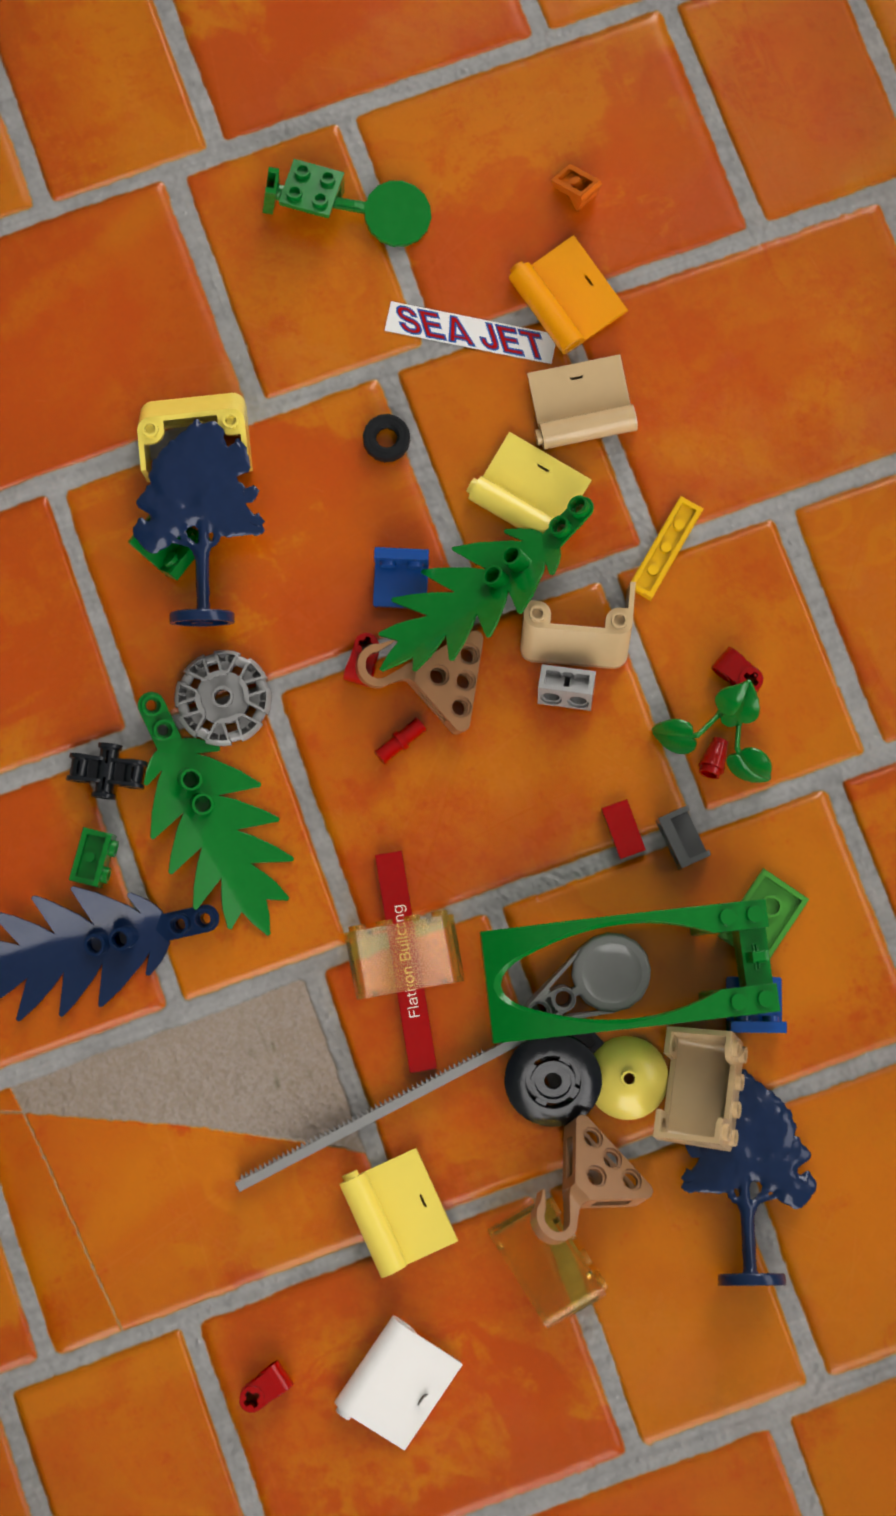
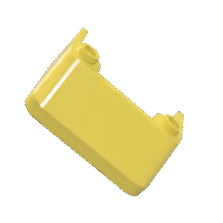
M225 393L151 401L143 405L140 411L137 435L141 472L147 482H151L148 477L152 469L150 445L157 444L163 439L165 429L188 427L195 419H199L200 423L203 424L216 421L223 428L225 435H241V442L247 447L251 466L249 471H253L247 407L243 397L237 393Z

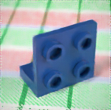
M375 547L374 607L405 608L393 603L391 599L404 595L427 593L428 577L423 575L421 570L429 569V549Z
M726 977V989L739 987L738 977ZM772 977L773 983H777L780 1003L779 1012L726 1018V1031H733L734 1033H787V1022H782V979L780 977Z

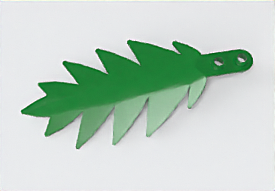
M582 495L573 497L569 501L567 509L550 521L549 528L544 533L525 528L505 529L504 533L520 541L477 542L452 547L455 553L484 569L470 567L422 569L421 573L453 592L410 594L391 599L395 604L426 616L397 623L378 633L381 637L398 641L388 653L380 670L382 672L413 658L412 670L414 672L418 671L438 649L445 637L447 639L449 660L454 661L462 649L477 616L487 638L492 636L505 607L508 592L517 612L522 614L537 589L545 566L547 565L550 575L555 574L561 559L560 548L592 515L594 504L591 499Z
M155 692L143 694L138 700V710L157 748V751L154 752L147 765L144 785H149L160 773L151 812L150 838L155 839L183 813L177 827L168 873L173 874L201 848L193 887V909L197 910L221 879L222 910L227 928H233L242 912L265 935H270V915L266 899L287 901L289 896L272 878L251 863L291 862L294 860V857L278 847L253 835L238 831V829L278 822L279 817L242 801L219 796L261 787V783L236 768L198 754L216 752L220 750V747L206 744L205 740L197 738H182L162 696ZM149 700L154 701L156 704L155 709L152 711L146 707V703ZM160 725H165L167 727V733L165 735H160L158 733V727Z

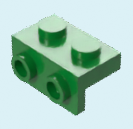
M83 827L69 880L102 889L104 883L107 884L111 876L109 863L111 857H115L118 851L119 842L116 841L117 836Z

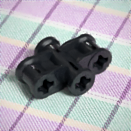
M99 742L100 756L82 753H70L69 755L72 761L70 775H67L66 780L77 783L96 784L95 791L92 792L91 797L115 800L116 795L113 794L114 786L144 789L145 785L142 784L143 774L148 762L118 758L119 751H122V745Z

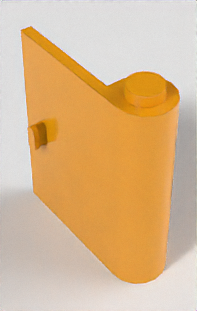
M574 235L532 265L529 262L523 263L521 261L510 269L509 280L562 354L571 352L628 312V309Z

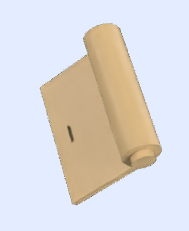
M620 354L527 373L538 429L534 430L537 445H542L544 450L638 430L636 411L633 404L631 405Z

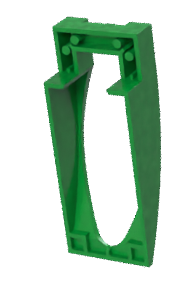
M766 899L622 914L480 932L492 1044L779 1012L777 983H773L766 927H769ZM653 923L688 927L692 936L724 932L733 933L739 987L701 991L698 993L699 1000L656 1015L617 1020L561 1016L521 1006L510 1000L504 994L501 987L502 977L517 961L552 943L594 929L624 924Z

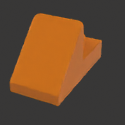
M572 164L566 166L551 179L555 189L570 197L577 212L597 195L602 185L599 179Z

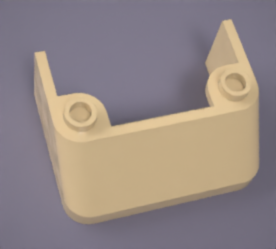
M630 582L628 586L625 608H614L607 614L605 628L550 623L551 610L549 606L542 601L530 600L523 612L520 643L522 657L529 662L608 669L620 668L628 657L633 625L636 582Z

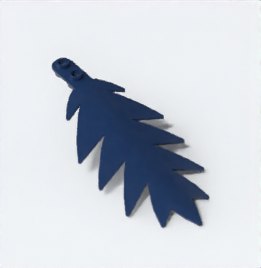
M72 886L71 891L92 921L90 922L83 916L55 902L36 895L32 896L31 899L52 931L17 916L0 912V924L18 943L0 941V998L7 995L26 980L16 1017L17 1021H21L44 999L63 975L59 1016L62 1017L79 1000L102 966L98 1006L103 1007L125 986L144 963L148 955L147 976L151 975L162 962L168 951L170 940L214 930L219 924V913L213 906L205 904L200 905L197 910L191 907L163 914V911L157 905L144 897L130 892L127 896L139 910L137 911L133 907L103 894ZM205 913H208L210 916L209 923L203 919ZM179 919L184 920L185 928L179 926Z

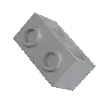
M542 664L537 704L591 711L596 671Z

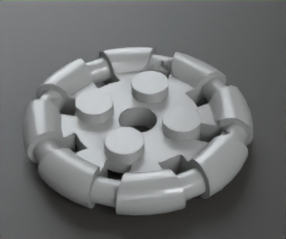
M217 650L214 651V654L208 656L203 654L197 657L184 669L183 672L185 674L181 681L177 682L175 688L174 703L175 708H178L180 713L178 718L189 734L194 738L200 737L204 739L205 743L209 745L231 746L233 742L242 740V742L246 741L263 726L262 721L265 715H269L271 709L272 692L271 688L267 686L266 680L268 678L265 672L253 659H246L241 656V653L236 651ZM218 664L219 670L210 673L208 667ZM235 666L243 669L240 676L232 673ZM194 678L202 681L197 690L190 687ZM256 684L258 691L250 693L247 685ZM222 690L230 693V700L224 705L216 703L215 700L216 694ZM196 702L198 710L190 712L189 704ZM249 706L256 709L252 718L245 715L249 710ZM206 719L213 724L211 730L203 727ZM236 722L238 730L228 732L226 725Z

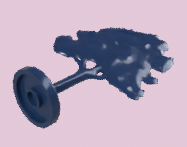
M195 419L175 440H170L167 446L163 447L161 452L158 453L157 458L153 459L152 469L148 475L151 484L146 486L145 492L136 500L138 508L147 512L151 518L149 521L139 518L133 527L134 537L145 550L156 554L160 550L169 547L171 543L189 547L195 557L197 609L171 612L169 614V624L208 627L234 624V612L210 609L209 554L211 548L217 545L222 536L227 538L251 534L258 536L265 531L262 525L265 521L259 512L254 515L246 505V503H252L256 499L259 490L254 485L245 488L243 483L237 479V476L249 472L251 468L247 447L239 438H236L232 445L227 446L224 440L225 432L216 421L203 424L200 423L199 419ZM195 526L198 529V543H195L188 537L186 530L189 527ZM213 532L214 536L211 541L209 540V533Z
M742 1069L745 1084L743 1091L739 1092L738 1102H741L742 1110L740 1118L736 1119L735 1129L738 1130L737 1146H733L731 1152L685 1145L689 1155L692 1158H699L691 1171L686 1168L685 1173L681 1177L683 1180L681 1188L688 1193L695 1191L715 1194L727 1193L730 1200L737 1204L740 1210L743 1272L719 1274L718 1286L786 1285V1276L783 1273H758L755 1214L757 1207L761 1203L773 1199H779L780 1202L791 1206L793 1209L802 1208L816 1191L817 1183L810 1171H805L800 1175L798 1174V1168L809 1161L811 1152L801 1143L800 1137L795 1136L797 1126L793 1121L791 1110L786 1108L785 1103L775 1096L772 1090H767L762 1083L756 1081L752 1075L748 1074L746 1069ZM751 1182H760L762 1185L761 1192L754 1199H750L749 1187ZM735 1188L739 1189L738 1197L735 1195Z

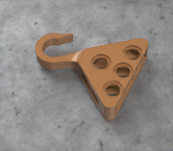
M474 630L469 633L454 661L449 660L446 645L436 650L430 659L416 672L412 670L413 661L384 678H374L367 672L366 660L368 656L391 645L394 640L381 644H371L358 655L355 664L356 673L361 682L368 687L383 688L398 681H405L452 734H460L469 728L483 646V635L479 631ZM463 649L471 653V662H466L462 659L461 651ZM431 671H438L441 674L442 681L440 684L434 683L431 680ZM458 676H464L467 679L468 686L466 689L458 686ZM454 702L462 704L464 708L462 715L454 713L452 709Z
M579 1115L564 1127L562 1232L553 1231L546 1224L544 1217L546 1210L545 1189L537 1193L535 1205L530 1215L531 1227L540 1240L550 1245H558L575 1234L581 1208L635 1207L650 1198L653 1194V1189L586 1115ZM586 1132H592L596 1136L597 1144ZM606 1153L613 1154L617 1163L615 1164ZM625 1174H630L634 1177L636 1186Z

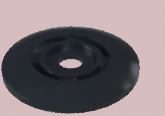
M572 1036L524 1041L509 1058L504 1076L506 1094L515 1110L527 1120L549 1127L564 1126L579 1115H586L597 1102L602 1086L601 1069L597 1058L587 1045ZM547 1056H559V1059L550 1058V1059H546V1060L541 1061L538 1065L535 1064V1062H536L537 1060H539V1059H541V1058H543V1057H547ZM549 1073L559 1074L562 1079L561 1084L555 1088L547 1086L544 1081L546 1075ZM569 1097L572 1098L570 1101H566V1102H563V1103H559V1102H562V1101L566 1100V1099L569 1098ZM547 1103H559L551 1106L547 1105Z

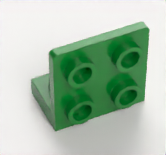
M294 159L279 198V205L329 218L336 198H342L344 194V172Z
M150 515L145 519L146 521L151 520ZM189 527L186 530L188 537L195 543H198V530ZM134 534L128 540L132 547L164 575L174 580H178L195 559L192 550L184 545L171 543L169 547L153 554L142 547L134 537Z

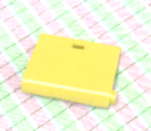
M509 432L484 475L478 480L473 478L466 492L469 493V500L516 528L533 529L544 533L549 528L550 521L567 509V505L573 497L583 496L592 480Z
M417 1148L360 1174L356 1169L342 1176L344 1181L339 1185L381 1278L392 1275L405 1268L407 1264L458 1242L455 1231Z

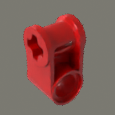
M362 633L355 639L351 655L346 664L343 680L368 687L358 678L355 664L358 655L363 650L361 644H366L368 640H370L371 644H379L373 634ZM379 652L369 655L366 660V670L372 677H374Z
M730 646L711 666V669L720 678L731 685L740 684L746 681V679L753 677L755 679L753 683L754 688L758 692L763 684L764 678L760 670Z
M276 1360L242 1388L239 1404L244 1411L255 1413L273 1399L284 1394L294 1385V1382L280 1362ZM249 1391L251 1394L256 1392L259 1394L256 1403L254 1400L249 1402L246 1400Z

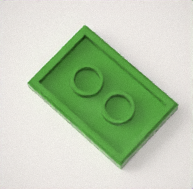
M763 868L741 901L766 899L769 921L766 933L769 956L771 958L809 899ZM732 932L718 934L717 937L734 948Z

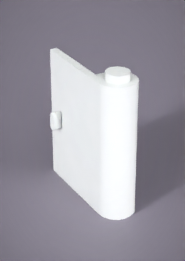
M393 1315L334 1401L337 1406L336 1412L346 1420H350L352 1417L405 1451L463 1364L418 1335L410 1325Z

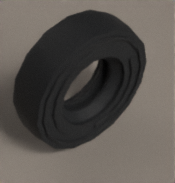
M381 414L372 418L365 426L363 433L364 447L368 454L382 462H393L401 458L408 450L411 441L406 423L398 416L391 414ZM383 429H391L397 435L396 443L391 447H382L376 440L377 434Z

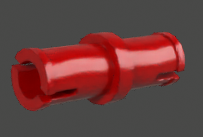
M415 717L413 721L399 732H393L392 738L376 749L374 753L383 764H387L401 750L406 751L409 748V744L427 730L422 722Z

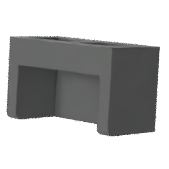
M688 805L656 820L657 826L678 870L711 855L709 850L706 851L688 814L690 810Z

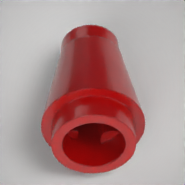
M713 737L712 742L698 764L701 775L710 779H719L720 775L724 774L728 746L727 740Z

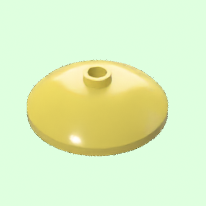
M620 1036L604 1042L594 1052L602 1075L601 1091L595 1105L601 1111L617 1119L634 1120L650 1114L660 1105L667 1092L669 1075L663 1056L652 1044L638 1037ZM627 1073H631L634 1076L631 1084H626L624 1081V1076Z

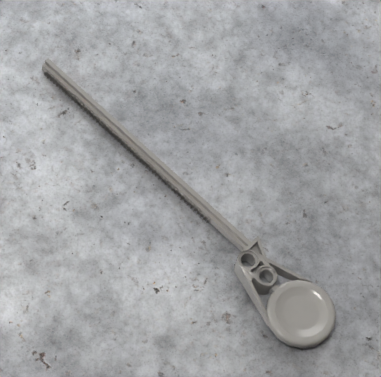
M607 932L593 936L580 946L530 997L525 1007L532 1009L534 1005L542 1004L545 1007L546 1013L574 1018H586L628 1009L643 997L649 986L651 967L648 956L637 941L624 934ZM572 964L571 977L574 986L570 988L565 984H558L551 987ZM561 991H567L569 993L568 1002L563 1005L557 1004L555 1001L556 995ZM578 995L586 1004L597 1009L564 1014L574 1007L576 996ZM526 1040L498 1043L485 1051L481 1049V1053L476 1051L475 1056L471 1053L472 1057L469 1058L467 1056L466 1061L462 1058V1063L459 1061L458 1065L453 1063V1067L449 1066L448 1070L444 1068L443 1073L439 1070V1075L436 1073L435 1077L430 1075V1079L426 1078V1082L421 1080L420 1085L416 1082V1087L413 1085L412 1089L407 1087V1091L403 1090V1094L398 1092L397 1097L393 1094L394 1098L391 1099L389 1097V1101L384 1099V1104L381 1102L380 1106L375 1104L374 1109L370 1106L371 1110L368 1111L366 1109L365 1114L361 1111V1116L358 1114L357 1118L352 1116L351 1121L347 1118V1123L343 1121L342 1126L338 1123V1128L333 1125L334 1130L329 1128L328 1133L324 1130V1135L320 1133L319 1138L315 1135V1140L310 1138V1142L306 1140L305 1145L301 1143V1147L296 1145V1150L292 1148V1152L287 1150V1154L282 1153V1157L278 1155V1159L273 1157V1162L270 1160L268 1161L269 1164L264 1162L263 1167L259 1164V1169L255 1167L254 1172L250 1169V1174L245 1172V1176L241 1174V1179L235 1182L239 1192L508 1052Z

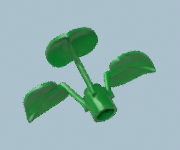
M750 679L737 685L725 687L717 693L715 703L719 710L698 732L693 733V726L681 719L665 720L655 724L652 728L653 735L666 749L676 754H688L694 751L697 746L695 738H699L721 718V722L725 726H736L734 747L736 753L729 754L726 759L730 771L738 778L748 782H767L772 778V763L763 751L752 747H747L743 750L740 748L742 724L754 722L760 713L759 698Z

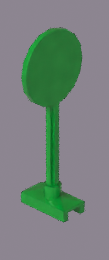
M268 168L262 213L273 215L276 202L279 201L284 185L279 184L278 168ZM387 181L378 185L369 194L365 202L337 197L333 207L334 209L364 214L365 223L370 233L381 243L392 247H407L418 242L427 233L431 221V206L425 194L415 185L405 181Z

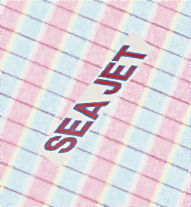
M393 301L390 303L385 331L548 364H552L556 345L547 332Z

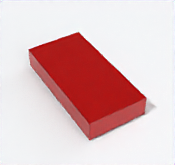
M627 799L601 808L619 860L646 851Z

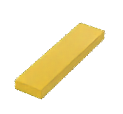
M680 496L631 581L636 582L635 593L650 601L652 600L704 508Z

